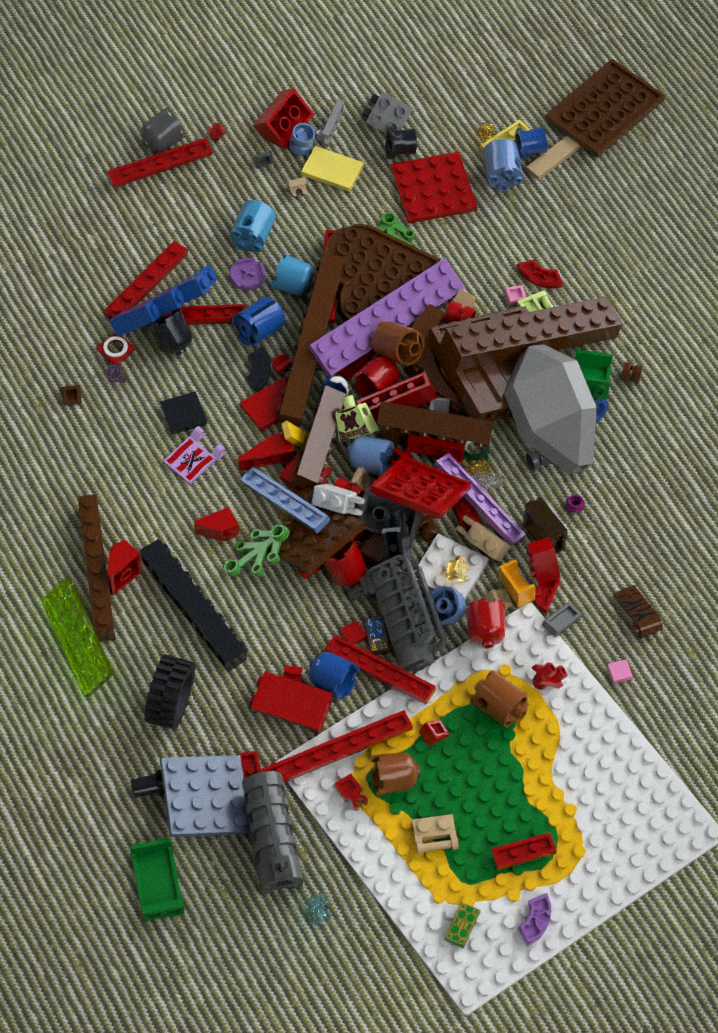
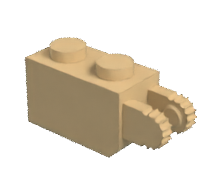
M464 515L462 519L472 527L469 531H466L465 528L457 525L455 529L463 534L465 539L491 558L501 561L511 545L483 525L474 522Z

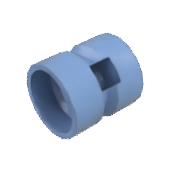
M299 123L293 128L289 147L294 154L303 156L311 151L315 137L314 128L306 123Z

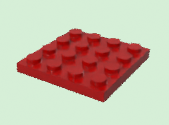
M459 151L391 164V172L408 224L477 211V204Z
M403 456L371 485L370 492L380 498L389 499L395 504L404 505L413 511L424 513L430 518L440 519L471 489L472 483Z

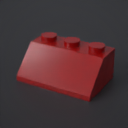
M291 88L281 91L253 126L263 139L283 149H287L293 128L299 123L307 124L314 113L298 92Z

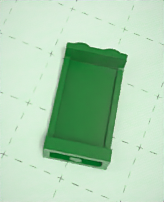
M576 349L575 360H577L592 397L607 399L613 354Z
M158 838L153 842H137L130 846L143 921L147 922L185 914L171 839Z

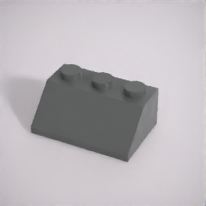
M369 487L365 492V501L361 508L363 513L359 516V519L364 521L366 525L365 529L382 534V529L385 527L384 512L390 511L393 524H396L395 511L401 510L404 523L408 525L410 543H412L423 513L413 511L404 505L395 504L389 499L380 498L376 494L371 493Z

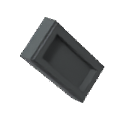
M568 602L546 618L542 626L556 638L581 619L583 614Z

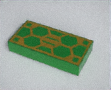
M461 902L445 936V941L464 949L481 910Z

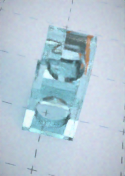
M323 892L307 899L308 905L305 906V910L314 926L331 919L330 905Z

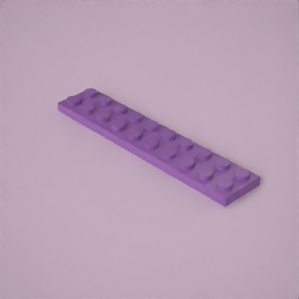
M444 258L310 344L308 348L329 378L372 350L370 342L380 322L391 321L399 325L409 326L418 319L429 303L438 307L455 296L460 289L464 290L465 286L447 259Z

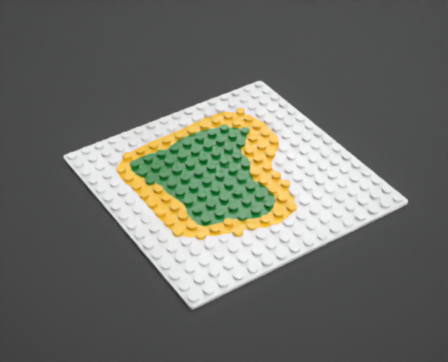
M530 602L505 617V638L499 644L494 645L493 648L485 649L474 644L469 639L436 660L430 666L415 673V676L436 686L435 693L426 705L392 688L276 761L279 762L405 710L413 725V730L297 777L287 783L465 1016L470 1015L718 845V824L563 639L560 636L555 638L542 626L545 618ZM549 662L555 668L559 665L565 668L568 676L561 680L563 687L560 689L547 686L544 690H538L533 686V678L537 674L532 670V666L535 664L543 666ZM491 670L528 695L525 717L519 723L514 721L507 728L501 726L470 703V699L476 693V690H474L476 684L480 680L484 681ZM440 720L450 735L442 741L428 746L420 735L419 730L426 722ZM407 753L411 755L415 764H419L420 776H417L415 786L408 791L376 795L378 789H373L370 770L374 769V762H371L372 755ZM350 773L362 787L360 794L366 796L368 800L366 806L362 801L357 802L359 806L358 811L353 809L351 799L345 802L334 788V783ZM453 814L459 849L452 850V848L427 851L424 854L418 855L412 820ZM550 832L557 850L556 854L497 870L491 853L492 848ZM450 837L424 840L422 842L424 844L450 840ZM547 893L551 902L549 925L542 937L527 947L518 930V926L524 923L529 916L528 900ZM461 902L481 910L464 949L445 941V936Z

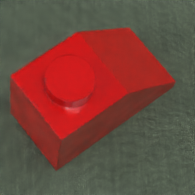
M227 507L195 520L194 530L196 534L224 541L239 535V524L230 508Z

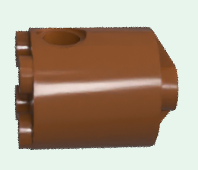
M391 321L380 322L370 342V347L374 349L378 356L387 357L391 361L407 366L416 363L420 359L425 347L424 338L418 330Z
M493 670L489 672L484 681L480 680L474 688L476 693L470 699V703L504 728L509 727L514 721L519 723L527 713L528 695Z

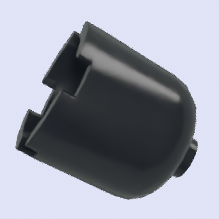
M179 308L171 311L172 314L166 317L162 315L147 325L159 348L166 354L176 353V355H181L187 351L186 347L192 342V333Z

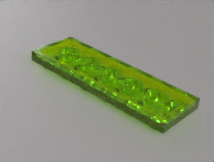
M65 577L41 602L83 696L90 697L114 675V672L71 578Z

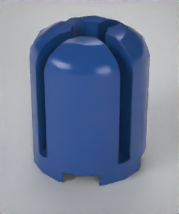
M270 297L259 299L232 318V326L236 325L240 334L237 337L247 346H256L282 329L285 324L283 309Z

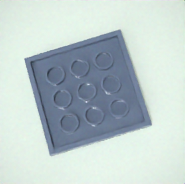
M240 755L161 758L160 766L170 837L250 833L244 805L242 786L244 779Z

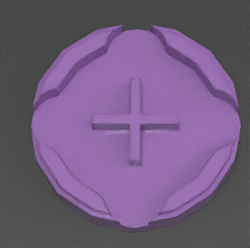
M253 258L239 259L230 268L232 284L244 291L259 288L266 278L265 267L260 261H255Z

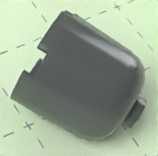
M164 108L142 126L141 136L143 139L141 142L146 149L150 148L154 152L161 153L185 138L186 135L181 133V130H183L182 125L174 114L172 116L168 114L169 109Z

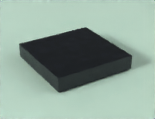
M196 391L160 401V406L172 435L207 425V419Z

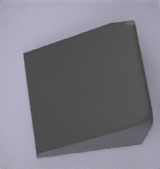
M272 151L256 155L252 158L256 169L273 163Z

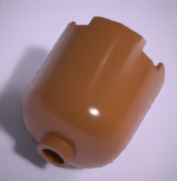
M407 753L372 755L371 762H374V769L370 770L373 789H378L376 795L408 791L415 786L417 776H420L419 764H415L411 755Z

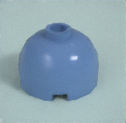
M441 586L431 592L441 625H454L463 618L466 611V601L458 590L448 586Z

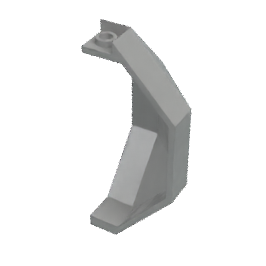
M544 344L528 346L519 355L504 392L523 441L566 473L584 472L593 464L597 407L577 360Z

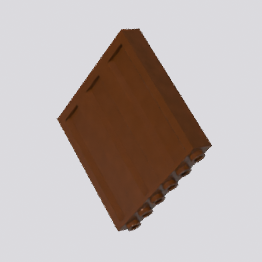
M526 306L498 311L488 315L484 314L480 317L467 318L462 321L450 322L440 326L436 325L430 328L426 341L470 417L493 421L513 416L504 392L518 358L456 371L441 344L446 328L529 312Z

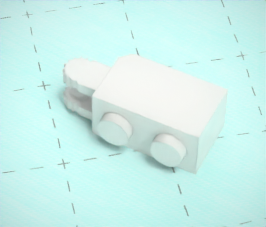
M330 484L314 486L312 505L342 514L350 513L360 516L363 510L354 508L355 503L364 504L365 499L356 496V492Z

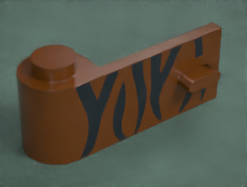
M635 585L614 593V597L633 621L631 630L635 637L638 636L642 639L663 630L660 617Z

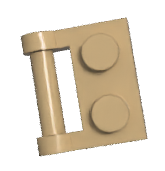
M453 814L412 820L418 855L424 854L427 851L452 848V850L459 849ZM450 837V840L424 844L422 842L424 840Z

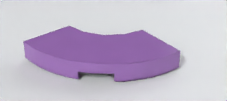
M547 893L528 900L529 916L524 923L518 926V930L527 947L538 941L549 925L551 902Z

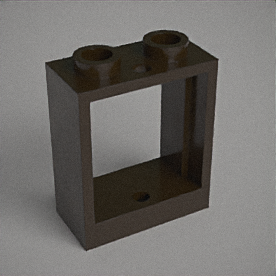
M542 497L530 500L525 505L523 527L534 541L550 537L556 554L565 550L568 530Z

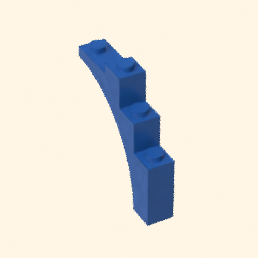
M208 264L168 290L115 315L109 321L117 337L148 325L160 316L179 309L184 303L204 295L210 290L209 287L217 281L216 274Z

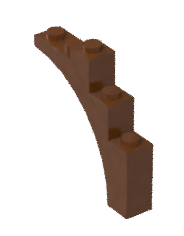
M429 303L411 327L422 334L425 347L420 359L416 363L409 365L408 370L414 375L426 371L433 384L436 396L438 398L450 399L449 410L454 414L463 416L466 408L459 396L452 391L440 375L434 360V353L426 341L430 328L442 325L445 312Z

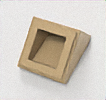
M463 289L459 290L453 300L461 303L462 307L469 306L473 308L475 305V297Z
M506 589L490 590L484 597L486 602H494V599L502 601L505 604V609L513 606Z

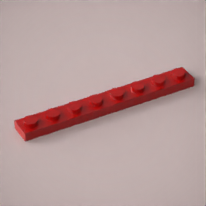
M405 710L266 766L257 770V772H280L285 783L413 730V725Z

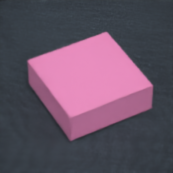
M523 285L505 288V295L509 306L517 305L518 300L526 298Z
M627 659L608 664L607 668L613 684L632 680L633 676Z

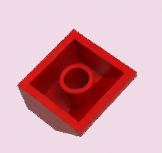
M125 539L115 543L109 550L108 581L112 596L142 573L140 553Z

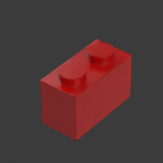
M550 537L528 543L529 552H526L529 564H532V567H529L532 579L536 578L538 585L560 579L556 552Z

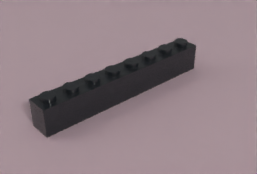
M157 539L139 550L142 563L225 670L229 672L245 662L248 651L246 645L242 641L239 642L233 628H228L222 614H217L211 600H206L200 586H195L189 572H184L178 558H174L171 555L168 545L163 544Z

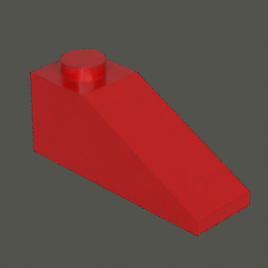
M283 432L271 435L238 457V469L242 471L252 467L258 468L293 460V444L285 439Z

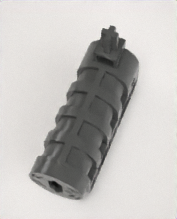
M267 771L246 777L242 781L244 805L248 826H250V837L261 893H272L274 889L291 886L293 889L303 887V876L297 855L296 841L293 835V826L289 815V806L285 795L282 774L276 771Z

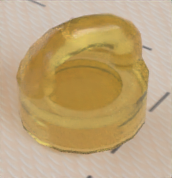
M487 122L481 123L478 128V132L481 134L480 140L485 141L495 136V126Z

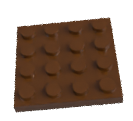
M315 506L328 515L330 521L318 534L296 519L286 525L289 529V536L281 543L278 552L280 560L311 574L366 528L364 521L349 514H342ZM272 545L267 549L266 553L269 554L271 552Z

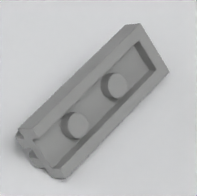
M337 99L324 130L319 129L316 131V140L322 142V145L329 146L344 113V100Z

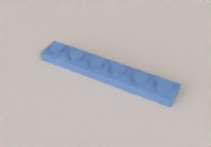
M252 467L240 479L243 485L317 534L330 521L328 515L255 467Z

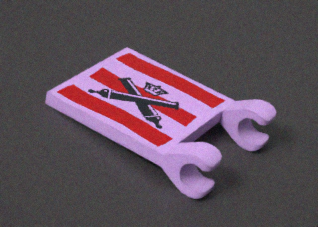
M196 427L191 435L163 460V463L190 485L226 453L224 451L225 448L221 444L217 445L213 452L210 453L197 443V441L204 437L203 429L200 427Z

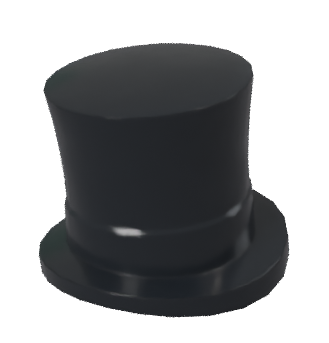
M392 126L387 127L385 142L387 159H394L399 154H416L417 136L414 128L393 130Z

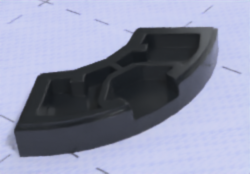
M262 346L248 356L252 370L246 377V382L256 392L261 391L267 385L271 373L270 358Z

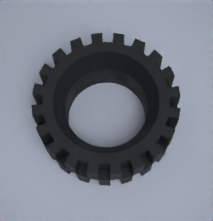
M167 654L161 657L147 694L146 709L144 711L145 722L172 730L178 728L192 692L191 688L193 687L196 669L194 662Z

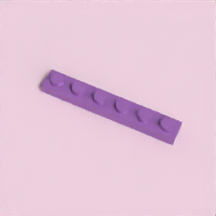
M449 453L435 462L434 466L438 470L472 483L471 489L463 497L511 547L525 537L526 534Z

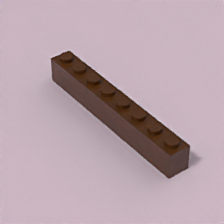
M97 494L79 496L77 498L96 642L116 640Z

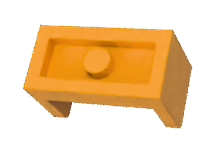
M516 559L499 566V581L518 608L535 600L536 587L534 584L528 586L518 571Z

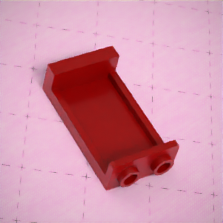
M264 671L263 676L258 678L256 695L253 694L250 699L249 706H251L252 713L257 714V712L306 727L312 729V733L319 735L331 707L333 694Z

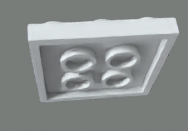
M437 534L418 565L423 570L430 591L435 590L437 587L448 586L458 590L466 600L488 564L489 558Z

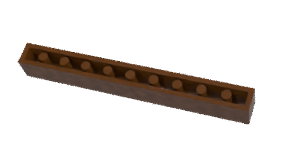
M323 254L322 260L317 262L316 271H318V275L313 277L311 285L314 287L313 292L309 291L307 302L310 303L309 308L305 307L303 318L306 319L304 323L300 324L298 334H301V337L296 339L294 350H297L296 355L291 357L290 366H292V370L287 371L285 382H288L287 388L283 387L281 393L283 403L278 404L276 412L279 415L278 422L284 423L288 421L297 427L301 426L318 363L308 346L326 334L345 259Z

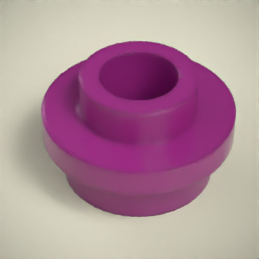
M573 494L567 498L566 508L570 512L578 513L584 509L585 502L580 495Z

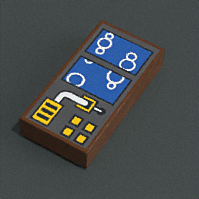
M383 615L364 618L370 653L374 655L390 653Z

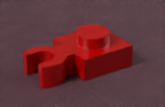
M351 773L334 783V788L345 802L351 799L352 807L355 811L359 810L358 801H362L365 806L368 804L366 796L360 794L362 787Z

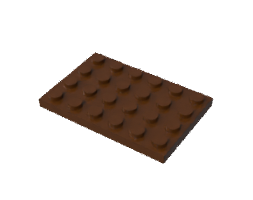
M611 59L545 115V120L593 155L599 157L665 100V95L617 61Z

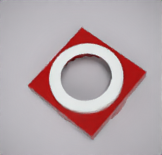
M114 333L98 345L96 350L107 361L116 366L118 363L125 361L129 354L135 350V347L124 337H117L116 333ZM113 342H120L124 344V348L119 353H111L107 349V345Z

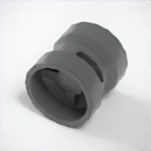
M538 451L526 453L528 465L533 471L539 469L541 465L547 466L551 464V461Z

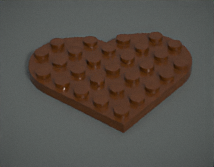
M354 224L350 227L338 229L329 237L324 248V254L345 259L339 285L343 287L340 295V308L346 321L441 261V259L365 224Z

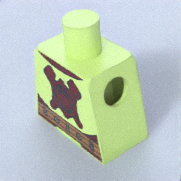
M353 395L342 398L345 409L335 413L340 442L379 430L366 403L356 405Z

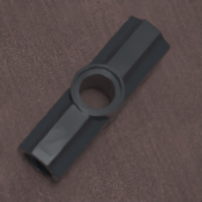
M161 769L153 775L131 780L132 792L135 798L154 793L164 794L163 784L158 783V781L162 780Z

